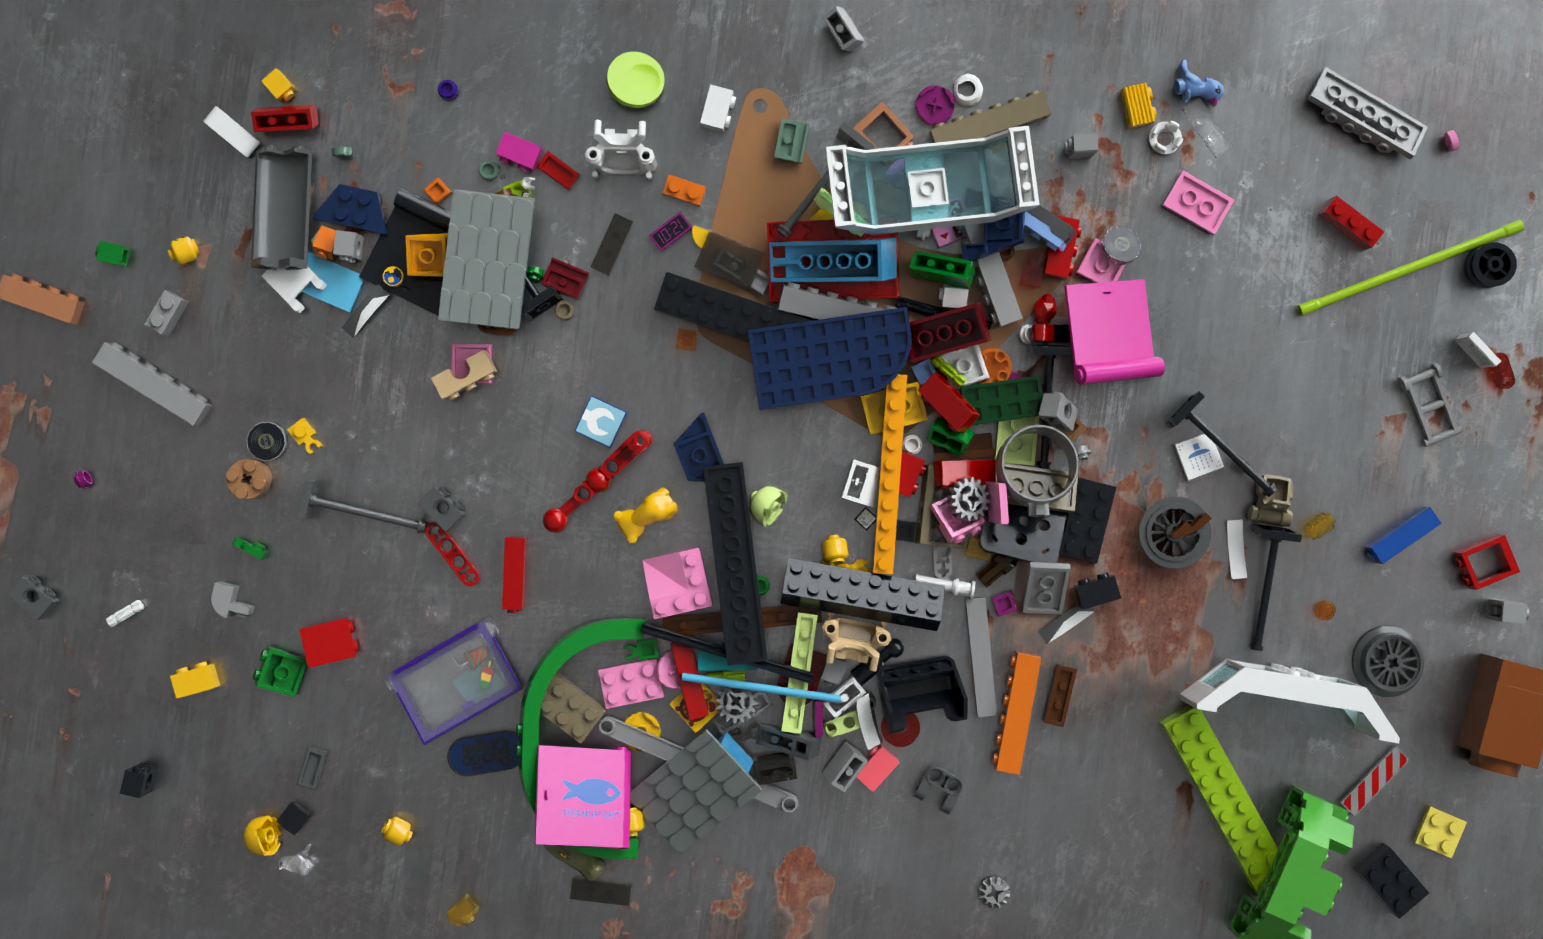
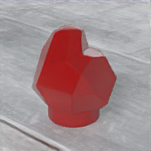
M1045 294L1036 301L1032 313L1035 315V321L1049 324L1051 318H1054L1056 315L1057 305L1055 298L1051 294Z

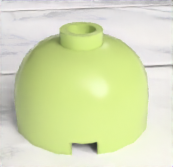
M770 486L754 491L750 497V513L753 518L764 527H766V524L771 525L783 511L780 506L782 502L786 504L787 494L776 487Z

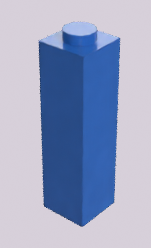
M1423 507L1367 545V555L1372 562L1384 564L1442 523L1431 507Z

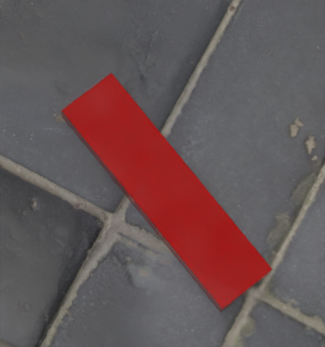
M671 642V650L688 720L708 716L701 683L682 681L683 673L699 675L693 648Z

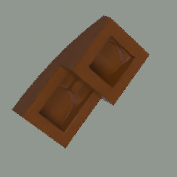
M1201 513L1190 525L1186 521H1181L1168 536L1170 538H1179L1191 534L1207 524L1212 518L1207 513Z

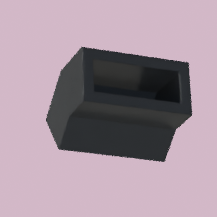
M291 802L277 819V822L285 830L295 835L310 817V811L302 807L298 802Z

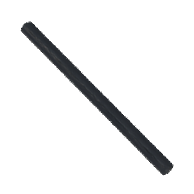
M645 622L641 626L640 632L726 658L725 646ZM769 659L768 661L746 663L753 667L807 683H811L814 676L812 672Z

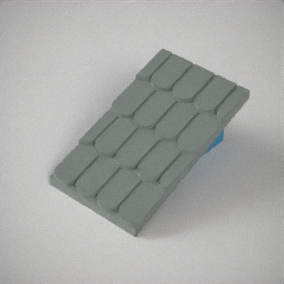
M457 189L453 191L438 320L513 329L520 328L535 198Z
M706 729L631 790L630 801L643 812L644 817L657 828L658 832L670 842L671 846L681 853L760 793L762 788L749 775L753 760L727 732L717 740Z

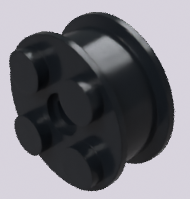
M1498 242L1488 243L1475 248L1469 254L1466 262V271L1473 283L1483 288H1492L1507 283L1512 279L1517 268V260L1513 251L1505 244Z

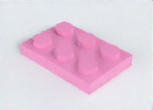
M1183 170L1162 206L1214 235L1233 204L1234 199Z
M657 658L599 669L598 672L606 709L665 697L662 683L656 674Z

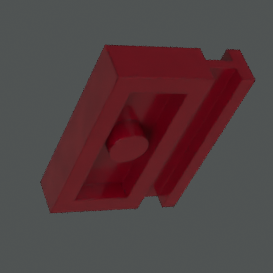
M552 257L541 285L548 288L553 286L558 292L578 300L589 272Z

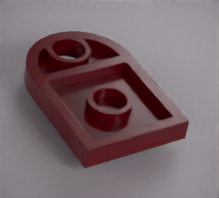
M790 643L784 664L791 666L794 643ZM814 650L810 672L814 676L812 682L808 683L807 690L816 692L826 664L827 655ZM780 675L777 686L788 687L789 677ZM779 695L785 703L786 695ZM806 698V703H805V705H807L808 703H810V702L812 701V699H807V698Z

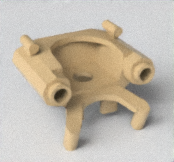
M827 612L828 618L822 621L821 630L833 643L829 644L826 662L833 663L835 657L867 663L870 656L872 658L869 670L877 671L880 653L875 649L880 646H886L891 641L890 633L885 630L887 622L880 621V627L874 623L832 617L834 613Z

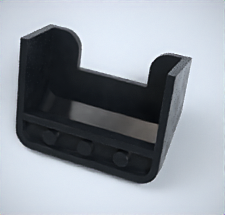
M940 656L886 666L878 670L877 682L882 712L889 734L902 732L906 729L907 720L905 715L943 708L946 718L951 721L967 720L968 697L955 661L951 657Z

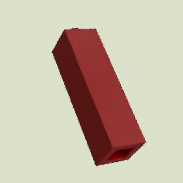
M505 537L502 609H507V613H519V610L525 609L527 538Z

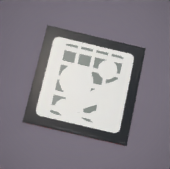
M865 507L854 520L867 531L876 522L877 517Z

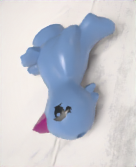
M1185 59L1180 62L1176 69L1180 77L1174 81L1175 93L1182 95L1183 103H1186L1190 97L1202 96L1215 107L1217 101L1224 94L1222 84L1205 77V82H1202L1200 78L1189 72Z

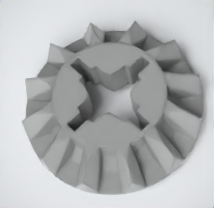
M989 877L980 884L978 895L983 905L991 909L1000 908L1007 903L1010 897V888L1002 878ZM992 885L996 891L1000 890V893L997 894V900L992 895L989 896V893L992 892Z

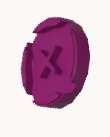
M932 85L919 93L915 109L918 117L926 124L946 123L954 112L955 100L948 89Z

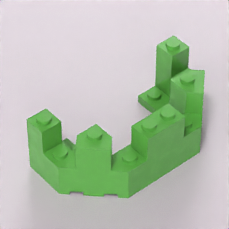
M1292 785L1277 819V822L1286 827L1287 831L1256 900L1244 893L1229 926V930L1238 939H1311L1312 930L1298 921L1303 915V906L1324 916L1333 908V899L1342 888L1343 878L1321 866L1328 859L1327 852L1329 849L1342 855H1346L1352 849L1354 826L1347 823L1349 818L1348 810Z

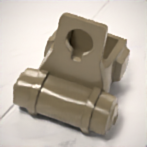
M1274 475L1261 476L1268 484L1274 483L1277 490L1270 497L1262 494L1264 490L1257 484L1256 495L1258 496V501L1256 505H1251L1248 508V521L1290 527L1293 522L1292 511H1289L1291 506L1290 500L1293 499L1294 495L1292 479Z

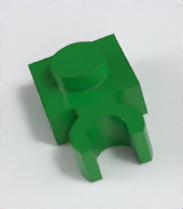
M235 537L232 543L235 547L243 549L244 552L260 560L266 559L269 551L265 550V546L258 542L253 544L243 538Z
M656 637L637 640V646L635 647L631 644L623 647V649H631L632 655L625 656L626 660H631L636 655H639V661L659 658Z

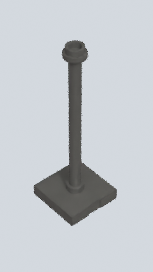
M844 122L840 126L836 138L847 147L862 150L875 149L876 146ZM828 171L786 223L778 226L777 232L786 238L792 234L790 229L814 201L813 199L819 190L824 188L830 181Z
M308 479L305 481L296 518L298 520L305 521L310 519L312 507L319 506L417 529L419 534L420 532H425L427 521H423V519H420L418 522L320 499L315 495L319 480Z

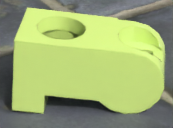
M857 707L839 715L837 718L832 717L823 722L828 738L861 728Z

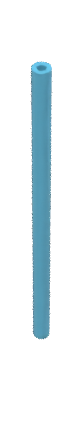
M688 673L682 674V681L835 703H840L841 695Z

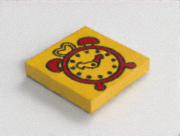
M706 684L701 685L708 709V716L688 720L682 692L669 703L695 733L720 712V710L716 709L720 705V703L715 701L718 697Z

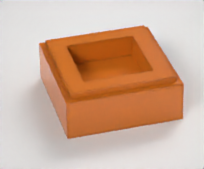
M439 177L423 189L437 205L452 193Z

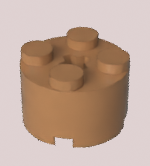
M253 459L237 461L226 473L229 490L240 499H257L264 496L269 491L273 478L271 470L266 464ZM248 476H252L250 483L247 481Z

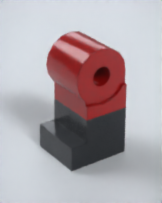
M1033 324L1032 341L1056 344L1070 343L1069 325Z

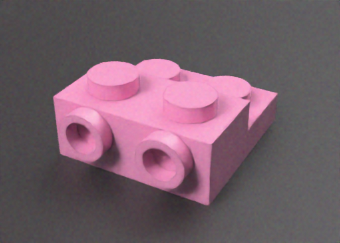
M947 497L932 504L930 507L939 521V529L948 543L954 541L955 544H958L966 538V535L971 534L974 536L980 533L982 526L986 522L983 517L970 521H964V518L958 519V513H951L954 508L953 506H948L952 501Z

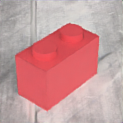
M882 744L878 747H873L869 751L868 762L857 776L872 792L877 789L900 763Z

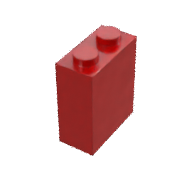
M348 617L299 629L308 668L356 657V652H359L357 640L353 641L351 634L355 632L353 621H348Z

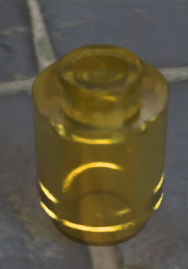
M1321 512L1307 522L1304 529L1311 539H1319L1335 528V519L1330 513Z

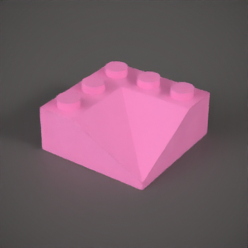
M700 547L642 560L654 619L713 606Z

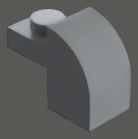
M221 581L214 583L211 602L214 610L220 616L229 618L232 617L234 612L235 616L246 617V615L253 614L255 606L236 601L240 586Z

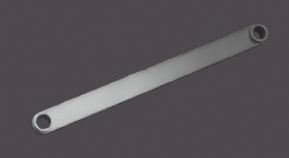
M611 716L603 717L598 725L602 734L665 761L671 759L684 748ZM609 721L613 728L610 730L605 729L603 722ZM752 777L762 788V791L753 797L754 799L788 813L794 812L798 808V798L794 794ZM787 799H792L795 804L792 807H787L784 802Z

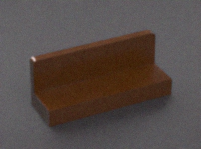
M991 433L974 434L970 445L963 455L953 454L945 447L933 444L934 461L995 456Z

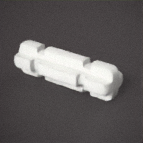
M136 600L131 605L116 612L115 615L107 617L106 622L110 627H114L119 622H123L143 610L144 605L141 600Z

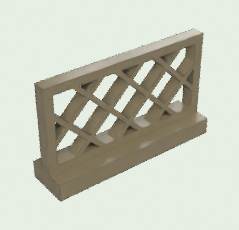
M928 464L922 479L915 543L964 549L965 539L959 545L948 542L942 543L945 537L939 529L940 523L937 524L933 519V512L930 508L932 504L938 502L935 499V494L942 489V485H939L936 489L937 485H934V465ZM942 489L947 496L950 495L946 489ZM937 528L943 537L937 542L930 541L931 532Z

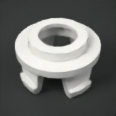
M1174 121L1156 124L1149 133L1151 148L1163 155L1175 152L1183 142L1179 129L1180 125ZM1159 133H1169L1171 143L1167 146L1160 145L1157 141Z

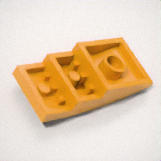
M448 233L406 235L407 275L443 277Z

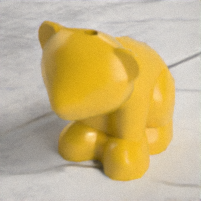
M662 487L646 496L644 502L635 510L616 511L613 516L627 541L635 543L644 532L646 525L672 519L673 515L677 513V505L671 500L669 491Z

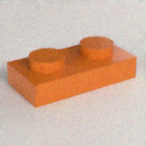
M669 174L663 194L701 206L706 187Z

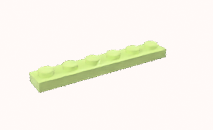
M798 612L791 658L792 667L809 672L818 617L816 614ZM789 677L787 688L807 690L808 683ZM786 696L781 731L801 734L806 698Z

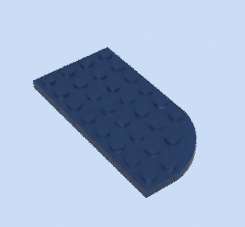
M907 307L748 330L759 410L866 395L888 385L900 373L910 353L912 336Z

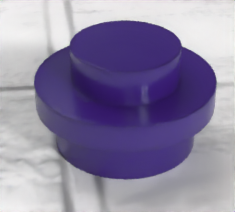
M444 80L438 86V93L441 98L451 100L456 97L458 87L453 81Z

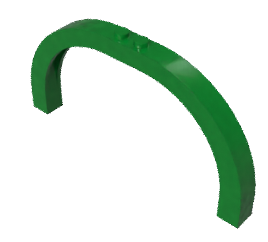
M612 618L583 625L552 645L531 673L521 702L520 723L516 725L519 743L516 744L515 750L516 756H519L521 785L534 814L536 813L540 709L551 679L567 660L591 645L609 640H644V634L640 632L641 626L645 622L644 619ZM630 836L629 849L568 846L580 853L598 858H638V838L636 836Z

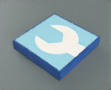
M591 396L576 426L575 432L611 448L627 412Z

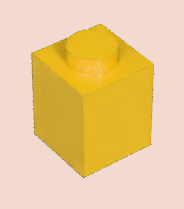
M277 68L261 80L280 102L290 100L296 91V88Z

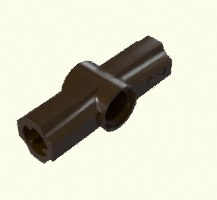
M1023 537L1016 540L1019 545L1026 543ZM996 554L991 559V562L975 575L987 588L999 577L1010 572L1020 560Z

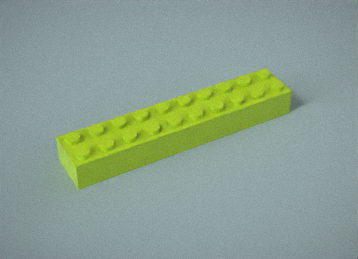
M1188 705L1159 721L1250 887L1257 896L1278 851V847L1203 712Z

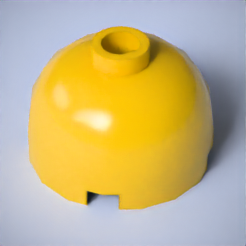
M260 816L251 820L245 827L243 834L244 844L248 851L258 856L275 854L281 842H278V835H282L280 824L275 817Z

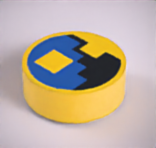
M391 266L384 271L383 280L387 285L397 287L402 284L404 274L398 267Z

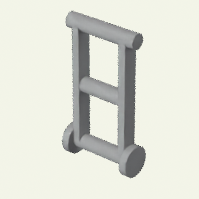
M1438 363L1432 364L1431 369L1406 379L1404 376L1398 378L1401 389L1404 392H1408L1425 436V439L1422 440L1425 447L1463 432L1461 425L1457 426L1440 382L1439 378L1443 377V372ZM1432 377L1440 399L1420 407L1412 385ZM1443 407L1451 429L1431 436L1423 414Z

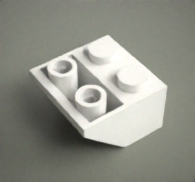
M852 460L841 498L877 508L880 468Z

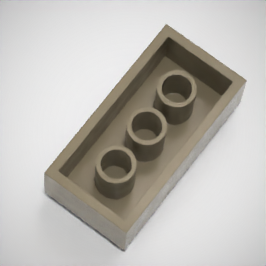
M557 671L546 689L540 713L581 744L607 709ZM525 687L518 694L521 699L523 698Z

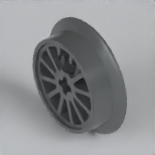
M1167 497L1150 506L1145 512L1139 528L1140 542L1147 556L1158 565L1172 569L1184 568L1197 562L1205 554L1210 544V522L1183 537L1170 538L1168 534L1183 520L1185 514H1188L1191 520L1186 519L1183 521L1191 524L1201 513H1205L1204 510L1192 500L1183 497ZM1168 509H1170V522L1164 514ZM1175 510H1182V513L1180 514L1178 520L1175 523ZM1158 515H1161L1166 526L1156 521ZM1153 523L1163 528V531H1152ZM1152 534H1163L1157 540H1152ZM1195 536L1194 542L1186 538ZM1166 539L1159 551L1156 548V544ZM1181 539L1191 544L1187 551L1182 545ZM1169 542H1171L1170 556L1164 553ZM1175 542L1182 551L1180 555H1175Z
M1381 626L1367 632L1359 640L1353 654V669L1360 684L1366 687L1369 692L1381 697H1395L1408 692L1417 684L1424 669V654L1417 639L1408 631L1396 626ZM1390 639L1396 640L1393 652ZM1385 641L1386 648L1379 646V644ZM1401 642H1403L1406 647L1399 652ZM1377 649L1382 651V656L1379 659H1376L1374 656V652ZM1408 651H1410V657L1402 658ZM1389 659H1391L1393 665H1390V663L1388 662ZM1370 660L1377 664L1370 665ZM1412 660L1411 667L1403 665V662ZM1382 667V669L1373 676L1371 670ZM1402 667L1410 670L1408 675L1401 670ZM1386 672L1383 683L1378 682V679ZM1397 672L1403 677L1401 682H1399ZM1392 674L1394 684L1388 685Z

